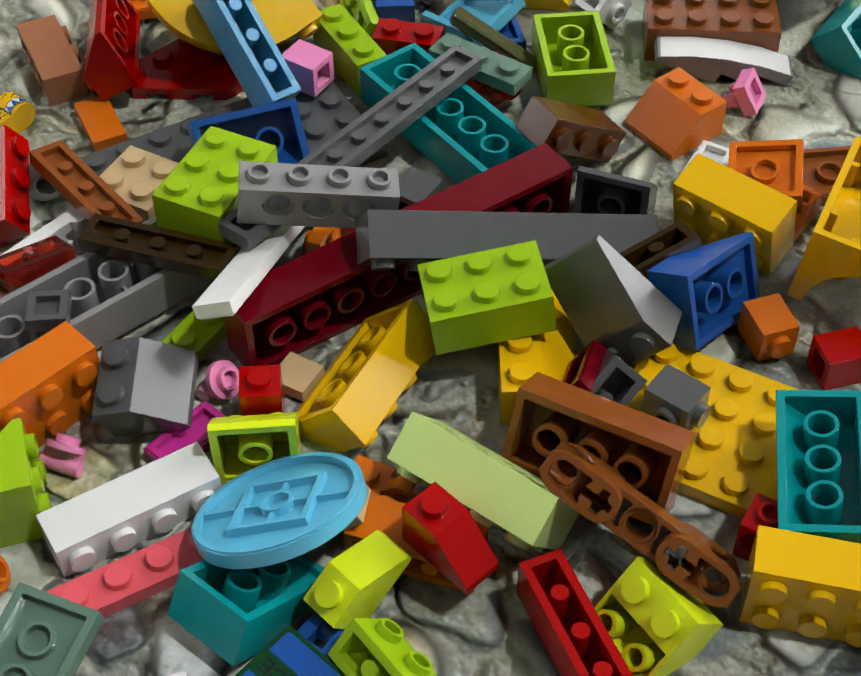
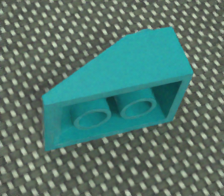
M305 554L274 565L252 569H226L211 565L202 560L180 570L167 615L234 667L263 650L309 607L303 598L324 568Z

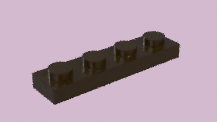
M94 213L78 237L80 250L210 280H215L239 252L237 244Z

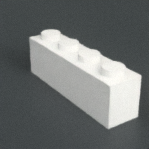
M195 442L37 514L36 517L43 538L63 577L66 578L76 572L88 570L95 563L118 552L128 551L137 543L156 534L168 532L177 524L194 517L204 502L222 486L220 476L199 443Z

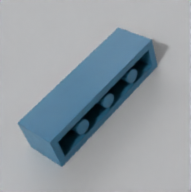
M193 0L253 107L295 98L302 89L251 0Z

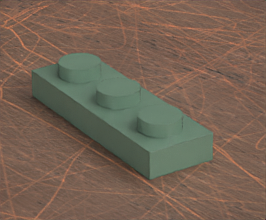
M446 33L428 49V54L434 59L454 45L483 58L482 70L471 78L512 96L532 79L533 67L450 33Z

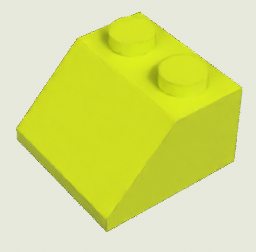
M298 412L212 418L207 424L213 465L220 476L221 483H227L242 473L264 463L286 456L301 454Z

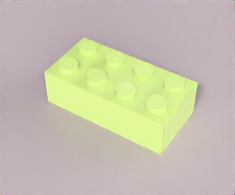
M411 412L387 456L389 460L400 466L397 470L399 475L419 485L421 482L428 486L434 482L438 483L467 509H470L469 512L476 522L488 528H491L493 525L501 530H507L504 538L527 551L531 548L542 553L544 548L553 550L561 548L579 515L576 510L550 491L542 479L446 423L415 412Z

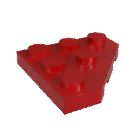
M179 38L139 59L138 85L125 90V92L134 99H148V94H166L167 99L194 100L195 95H213L214 100H229L244 92L224 55L199 49Z

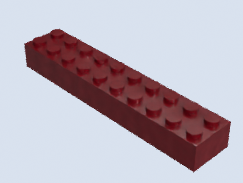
M544 143L401 210L569 213L573 167L547 143ZM356 231L275 269H271L235 315L224 317L229 349L243 366L280 364L290 351L300 354L361 324L365 318L400 305L422 294L419 272L409 271V265H395V270L372 271L371 265H358Z

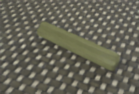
M457 7L453 11L449 21L451 25L489 50L534 67L536 62L535 56L464 8Z

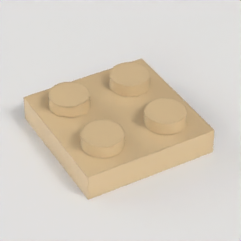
M130 145L99 177L144 220H148L156 216L152 194L179 163Z

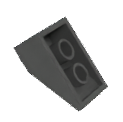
M600 235L593 237L544 266L553 293L585 347L592 340L595 341L597 339L608 351L631 366L672 346L682 311Z

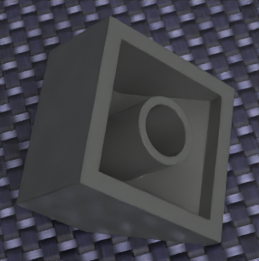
M579 166L577 170L574 213L654 215L658 187L651 182Z
M143 337L103 342L92 417L115 437L191 428L199 354L194 350Z

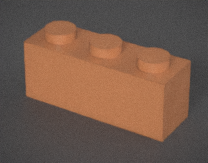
M55 15L16 25L23 52L50 107L89 96L83 79L85 62H81L78 48L75 43L72 44L66 25L60 26Z

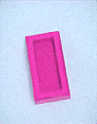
M204 400L193 409L191 428L163 432L143 448L145 458L153 462L195 442H198L204 453H207L210 450L207 424L212 418L227 416Z

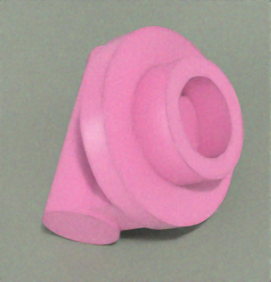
M229 360L213 362L207 369L206 378L196 390V396L200 400L207 402L214 397L218 400L234 398L239 392V370Z
M57 432L55 439H46L45 448L40 454L39 460L43 459L46 469L79 478L84 470L83 462L88 449L80 446L81 438Z

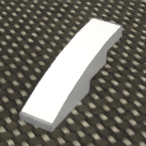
M657 36L654 41L655 62L673 69L680 67L688 74L711 83H715L721 74L737 80L742 70L753 67L758 76L787 86L793 78L790 56L760 46L726 39L695 36Z

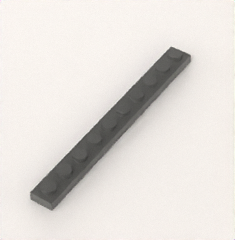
M452 46L297 164L359 166L482 70L483 58L459 46ZM237 209L218 222L219 234L247 251H250L282 226L237 223Z

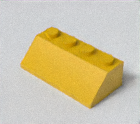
M553 291L556 331L496 343L500 423H510L520 386L536 372L562 381L569 362L576 356L574 327Z
M413 299L365 318L297 409L300 436L340 453L356 448L364 449L378 436L377 428L381 422L398 407L396 401L399 396L414 384L417 379L415 374L417 370L435 353L428 317Z

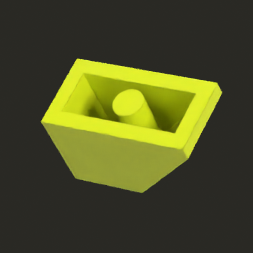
M376 530L329 561L303 600L333 628L345 630L353 618L371 617L412 560V557L385 533Z

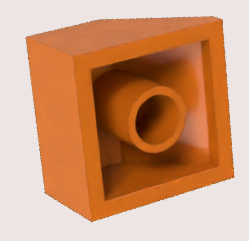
M678 67L653 80L625 119L624 125L672 161L698 147L703 140L709 141L722 133L727 101Z

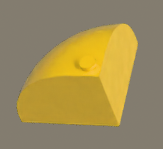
M148 0V6L153 14L177 37L199 49L223 55L193 0ZM251 0L278 48L299 37L305 40L319 29L317 23L322 17V13L312 0Z

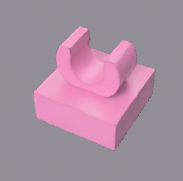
M753 67L742 70L736 82L728 85L730 94H725L722 97L727 101V108L740 106L744 117L757 115L766 97L765 90Z

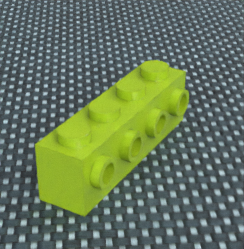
M386 617L353 618L328 652L330 658L345 676H437L433 671L432 662L422 653L415 651L403 637V629L396 622Z

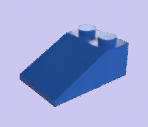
M752 232L741 233L669 256L647 271L648 280L682 311L673 344L679 348L697 351L739 320L744 301L760 298L754 236Z

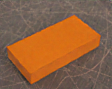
M97 96L73 103L75 113L95 152L128 140L127 133L109 99L102 101Z

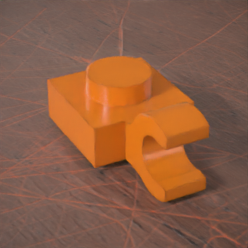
M358 454L355 462L361 468L366 484L371 489V494L377 496L386 495L406 504L417 496V494L412 493L416 483L401 475L397 476L395 467Z

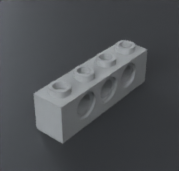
M239 161L237 223L356 228L355 217L367 209L398 210L399 207L398 169Z

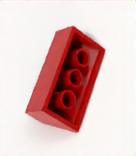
M91 0L89 22H87L88 34L86 38L87 46L86 55L84 56L85 70L83 79L88 89L92 92L96 91L102 101H105L138 85L140 15L130 0Z

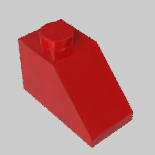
M434 482L402 507L403 540L464 594L467 595L499 568L497 558L469 510L438 483Z

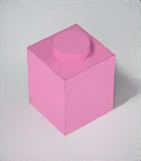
M299 39L282 53L283 58L302 89L300 92L316 97L334 80L333 52Z

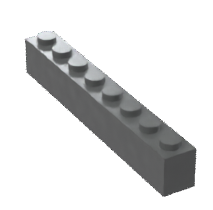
M367 209L355 217L358 265H371L372 271L395 270V265H409V271L418 272L417 264L536 240L543 265L546 266L597 235H600L618 253H621L658 233L657 215Z

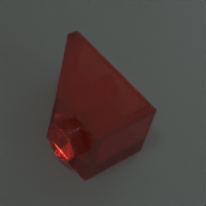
M54 235L0 255V278L20 288L75 259V249L72 245Z

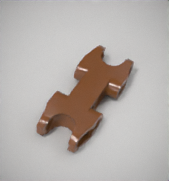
M560 442L538 471L542 481L550 491L588 520L603 524L655 562L663 575L702 602L714 607L727 608L740 591L741 585L738 579L741 576V571L730 553L693 525L681 522L628 484L617 470L582 446L574 443ZM558 460H566L576 467L577 476H566L559 469ZM551 474H552L553 477H554L558 482H560L562 485L556 483V482L552 479ZM603 489L610 493V496L605 500L597 496ZM635 512H644L652 518L653 528L647 532H638L631 527L629 516ZM680 545L686 548V550H679L678 553H675L671 550L678 549ZM711 570H719L727 579L722 582H713L705 577V574ZM704 588L707 589V590H709V591H711V592H715V593H725V594L720 595V596H712V595L708 594V593L704 590Z

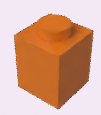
M777 293L744 301L737 329L755 359L759 362L771 358H781L793 353L800 325L780 294Z

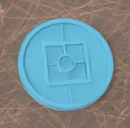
M310 452L286 456L252 468L220 487L198 510L191 526V535L197 551L206 562L226 569L260 568L303 555L335 537L359 514L366 502L368 492L362 470L352 459L328 452Z

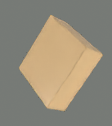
M291 351L280 363L284 394L302 402L325 373L323 365Z

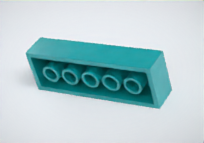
M414 42L361 67V101L371 108L435 59ZM466 83L462 84L400 133L457 184L536 147L515 127L516 124Z

